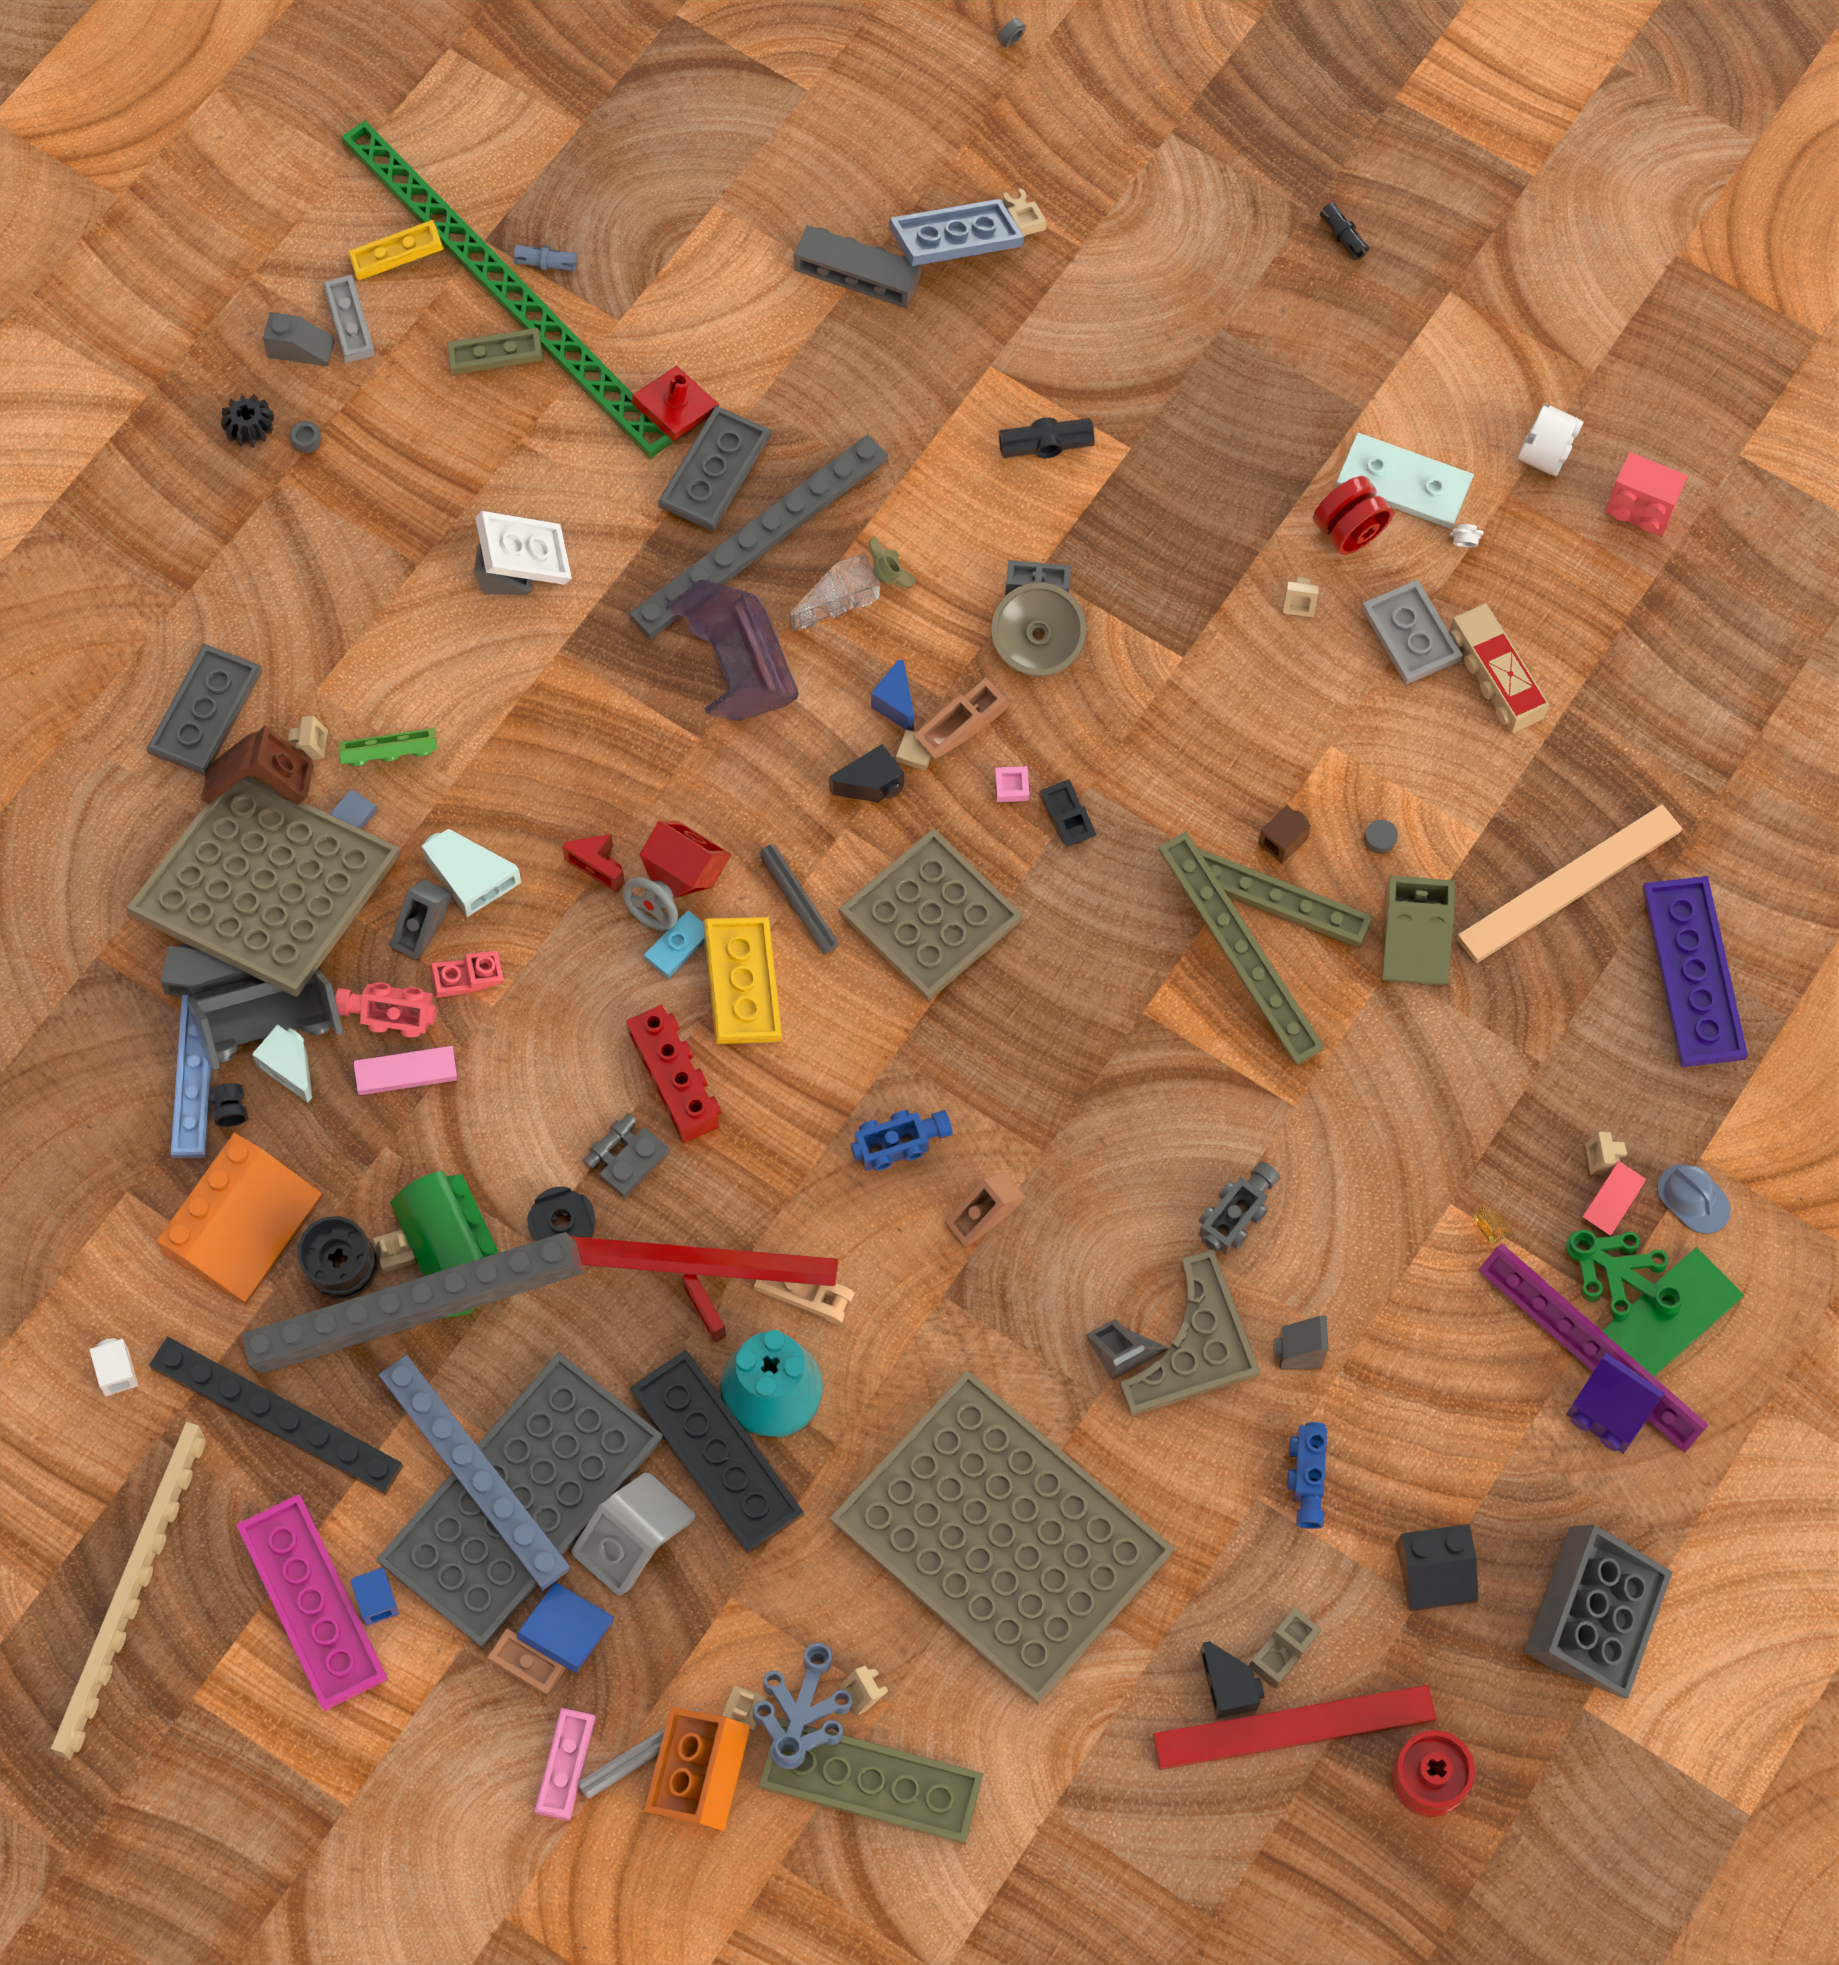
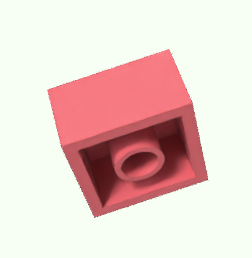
M1629 452L1615 482L1605 513L1612 515L1619 521H1627L1637 525L1648 533H1656L1663 536L1688 476Z

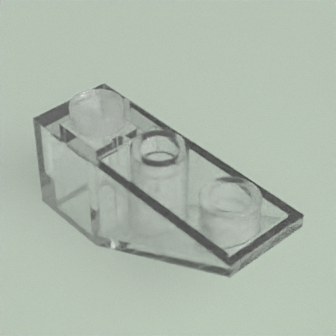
M865 553L836 563L790 611L792 630L800 627L809 628L819 620L828 617H839L849 609L858 606L866 607L879 599L880 583L875 577L873 568Z

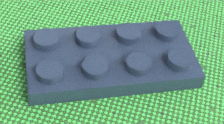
M1001 199L892 217L889 221V229L911 266L1022 247L1024 242L1022 232Z

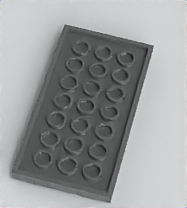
M558 1352L481 1439L477 1446L561 1556H563L581 1536L599 1505L608 1500L625 1485L662 1442L664 1437L659 1431ZM453 1473L376 1559L380 1566L481 1649L488 1644L538 1586Z

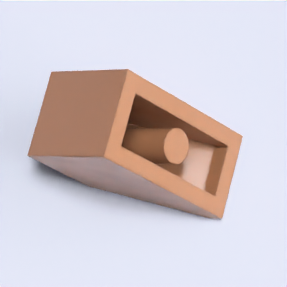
M1006 1172L987 1177L946 1219L945 1223L966 1247L1007 1219L1026 1197Z

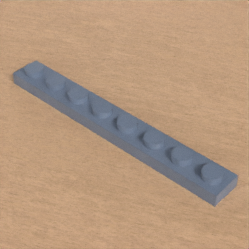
M407 1354L379 1374L381 1381L543 1591L571 1570L565 1559Z

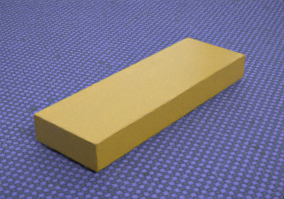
M433 220L349 250L348 254L358 281L444 250L436 225Z

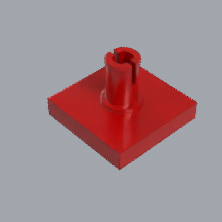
M677 365L634 393L631 400L635 407L673 441L709 418L716 405L719 406L716 400Z

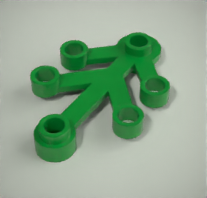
M1578 1230L1568 1237L1566 1251L1573 1260L1578 1261L1584 1281L1581 1294L1585 1300L1595 1302L1602 1295V1283L1596 1279L1594 1263L1604 1268L1612 1298L1610 1314L1614 1319L1625 1320L1629 1317L1631 1311V1303L1626 1299L1622 1281L1652 1299L1656 1309L1662 1314L1672 1315L1680 1310L1683 1302V1293L1678 1287L1668 1284L1659 1288L1633 1271L1634 1269L1649 1268L1655 1273L1663 1272L1667 1268L1669 1261L1666 1252L1657 1249L1649 1254L1631 1255L1638 1251L1640 1245L1639 1236L1631 1231L1624 1232L1619 1236L1597 1238L1588 1230ZM1631 1240L1635 1243V1245L1628 1246L1624 1243V1241ZM1584 1245L1588 1250H1580L1577 1246ZM1620 1249L1624 1254L1631 1256L1613 1258L1604 1251ZM1659 1258L1663 1261V1263L1656 1264L1652 1261V1259ZM1594 1287L1598 1292L1590 1293L1586 1288ZM1669 1300L1673 1305H1665L1662 1301ZM1621 1305L1626 1308V1311L1619 1312L1615 1309V1306Z

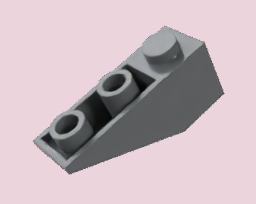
M180 944L178 947L168 945L160 982L165 995L182 997V995L191 996L197 992L254 976L188 944Z

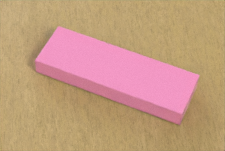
M453 1046L354 1061L358 1095L458 1080Z
M561 1708L535 1814L566 1821L571 1820L579 1788L578 1783L581 1780L596 1720L595 1715Z

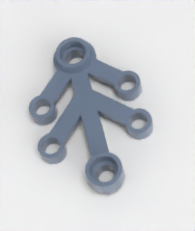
M813 1643L804 1652L803 1663L807 1671L797 1702L794 1701L786 1688L782 1673L770 1671L764 1676V1691L769 1695H774L790 1722L787 1733H785L774 1717L775 1709L770 1702L760 1701L753 1709L754 1721L758 1725L765 1727L773 1741L770 1748L771 1759L775 1765L783 1769H794L800 1766L805 1759L806 1751L823 1743L828 1745L839 1743L842 1739L843 1727L835 1720L826 1721L822 1725V1729L801 1737L805 1726L834 1712L841 1715L846 1714L852 1707V1695L846 1690H837L833 1693L832 1697L811 1706L820 1675L826 1673L832 1663V1652L827 1645L822 1643ZM815 1659H819L823 1662V1664L816 1665L813 1664L812 1661ZM770 1680H777L780 1684L778 1686H771L768 1682ZM844 1699L848 1703L846 1705H838L835 1701ZM760 1710H766L770 1713V1715L762 1717L758 1714V1712ZM829 1729H834L838 1732V1734L835 1736H830L826 1733V1731ZM785 1750H790L794 1753V1755L785 1756L782 1754V1752Z

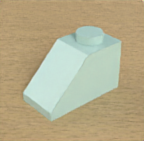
M277 1024L252 1054L255 1064L259 1069L308 1103L312 1099L308 1056L303 1043L304 1039L295 1030L289 1028L286 1031Z

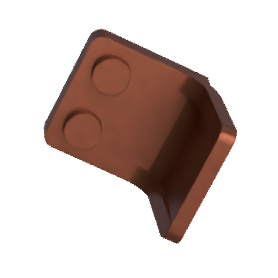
M264 725L258 732L247 735L210 764L201 800L210 804L241 779L253 775L261 778L277 790L282 798L290 800L295 805H299L308 797L314 765L310 759Z

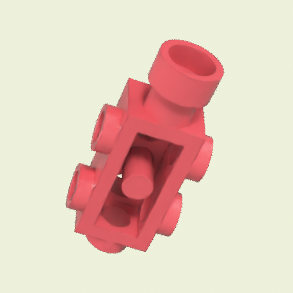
M376 982L367 984L362 995L354 994L353 990L338 988L335 996L339 1015L360 1014V1024L368 1025V1030L381 1033L391 1028L400 1030V1034L405 1037H418L420 1033L425 1034L429 1025H434L437 1007L432 1005L433 993L423 992L422 989L416 987L400 989L393 988L387 983Z

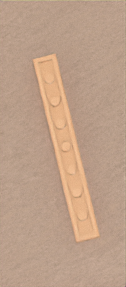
M1663 804L1458 934L1457 941L1477 964L1678 835L1682 827Z

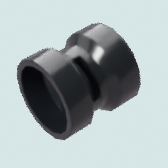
M227 1083L211 1089V1101L216 1106V1110L213 1112L215 1125L232 1127L247 1121V1109L242 1104L245 1098L242 1085Z

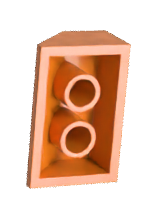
M671 1707L644 1812L700 1827L725 1831L751 1726L725 1716Z

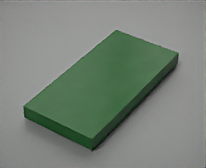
M1697 1247L1655 1283L1659 1288L1669 1284L1681 1290L1683 1302L1677 1313L1672 1315L1662 1314L1656 1309L1654 1301L1643 1294L1631 1304L1630 1315L1627 1319H1614L1602 1330L1654 1377L1744 1297V1294ZM1669 1300L1662 1301L1665 1305H1673Z

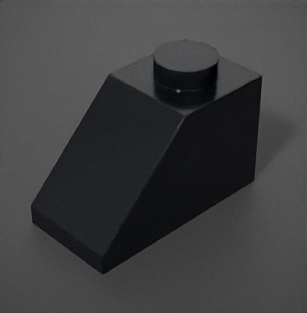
M883 744L829 776V790L833 795L876 803L884 798L890 799L895 797L904 787V771Z
M1210 1641L1204 1642L1200 1653L1216 1719L1258 1710L1261 1703L1260 1699L1264 1698L1260 1677L1254 1678L1251 1667Z

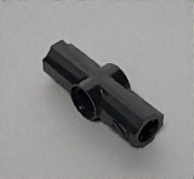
M1050 417L1041 418L1034 421L1031 426L999 430L998 435L1000 452L1003 458L1036 454L1037 457L1046 459L1059 455L1063 450L1094 446L1095 443L1094 427L1090 418L1057 422L1056 419Z

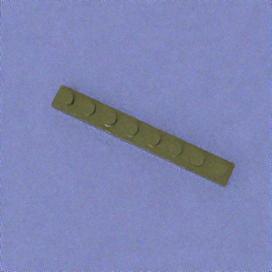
M1187 831L1161 845L1158 848L1159 853L1295 1066L1297 1067L1324 1051L1323 1043Z

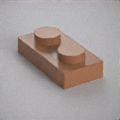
M506 1628L487 1657L488 1661L548 1697L566 1667L518 1640L517 1634Z

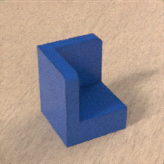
M383 1567L351 1579L354 1594L366 1626L400 1614Z

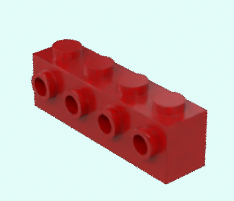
M659 1005L626 1020L628 1034L682 1143H686L719 1128L718 1116L722 1114L720 1106L714 1096L708 1097L704 1089L708 1086L706 1078L700 1068L694 1069L690 1061L694 1058L691 1048L686 1040L681 1042L676 1033L680 1031L674 1014H667L663 1005Z

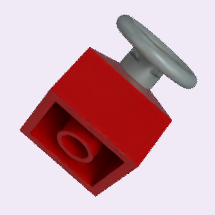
M658 821L639 854L649 879L634 877L627 880L622 890L624 902L629 911L644 925L655 930H669L675 926L678 920V911L672 899L713 888L732 854L680 821ZM634 887L646 889V892L641 897L632 895ZM639 907L644 908L646 911L652 913L656 917V919H653L647 914H645ZM665 907H666L667 912H668V917H667V915L662 911Z

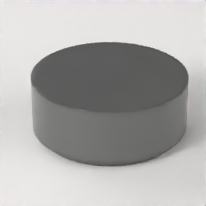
M1019 18L1012 19L1000 31L997 40L1004 47H1011L1023 36L1026 25Z
M299 422L290 430L291 445L297 452L312 453L320 447L322 442L320 429L313 422Z
M1376 820L1369 824L1365 833V843L1371 851L1382 854L1391 851L1395 847L1398 831L1391 822Z

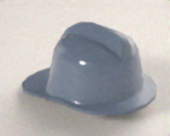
M1686 1164L1674 1165L1665 1170L1659 1178L1657 1190L1660 1199L1687 1227L1695 1232L1709 1234L1719 1231L1726 1225L1731 1211L1729 1200L1705 1170Z

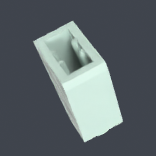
M450 829L431 835L425 841V844L421 846L425 861L448 891L453 892V899L467 917L521 883L520 872L515 864Z

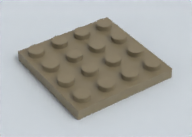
M934 828L839 908V914L928 1002L1023 920V914Z

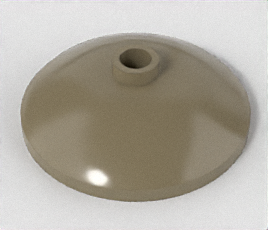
M1048 583L1025 584L1008 593L994 612L991 628L993 644L1000 658L1015 671L1034 677L1054 675L1069 667L1081 653L1087 632L1085 615L1077 600L1066 590ZM1037 630L1042 631L1045 635L1040 640L1033 637V633Z

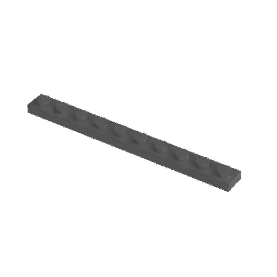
M867 434L629 613L631 621L651 640L887 462L888 454Z

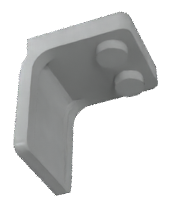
M643 1473L599 1505L572 1548V1555L615 1594L623 1595L632 1588L654 1552L664 1542L690 1525L696 1514L653 1475Z

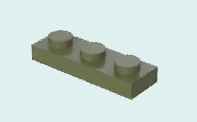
M538 328L447 342L452 375L543 361Z

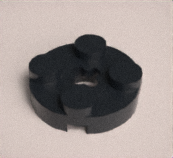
M554 1187L542 1192L535 1199V1203L527 1216L529 1232L534 1242L564 1232L569 1236L593 1238L594 1235L593 1231L596 1220L593 1206L585 1195L571 1191V1188ZM561 1213L564 1218H571V1221L564 1228L552 1224L557 1221L556 1215Z

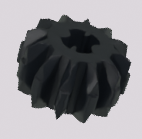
M241 393L239 401L230 399L229 407L222 408V429L226 432L227 438L230 441L236 440L240 447L249 442L254 448L256 440L265 442L266 434L273 433V411L269 409L265 399L259 401L255 394L246 399Z

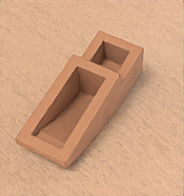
M985 677L965 696L962 694L958 695L913 736L934 759H937L970 739L1009 708L1007 698Z

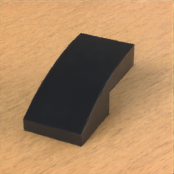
M1070 779L1040 790L1039 795L1066 848L1096 836L1084 806L1081 807Z

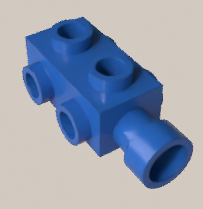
M902 1110L894 1113L890 1117L891 1121L878 1124V1121L871 1120L859 1126L860 1131L855 1132L854 1142L850 1143L855 1161H862L865 1171L871 1169L881 1171L892 1166L893 1162L902 1159L912 1161L922 1157L924 1152L928 1151V1139L937 1136L939 1139L953 1135V1131L945 1110L932 1113L930 1118L924 1120L920 1119L918 1112L910 1114L908 1110ZM906 1137L912 1139V1141L906 1143L901 1142ZM875 1147L881 1150L875 1153H870V1150Z
M1308 1422L1305 1426L1300 1425L1296 1436H1291L1289 1443V1456L1295 1457L1294 1469L1288 1470L1287 1490H1293L1292 1501L1301 1502V1507L1297 1510L1296 1525L1306 1529L1324 1527L1325 1512L1321 1510L1324 1495L1327 1428L1325 1424L1319 1422Z

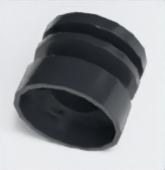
M341 1216L324 1217L312 1223L304 1231L299 1241V1264L312 1285L324 1296L336 1300L351 1299L363 1293L373 1283L378 1270L377 1255L364 1231L354 1221ZM342 1257H345L347 1262H342L340 1267L337 1268L334 1263L341 1262Z

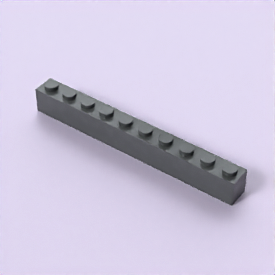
M566 1232L242 1333L248 1364L262 1374L584 1274L577 1243Z

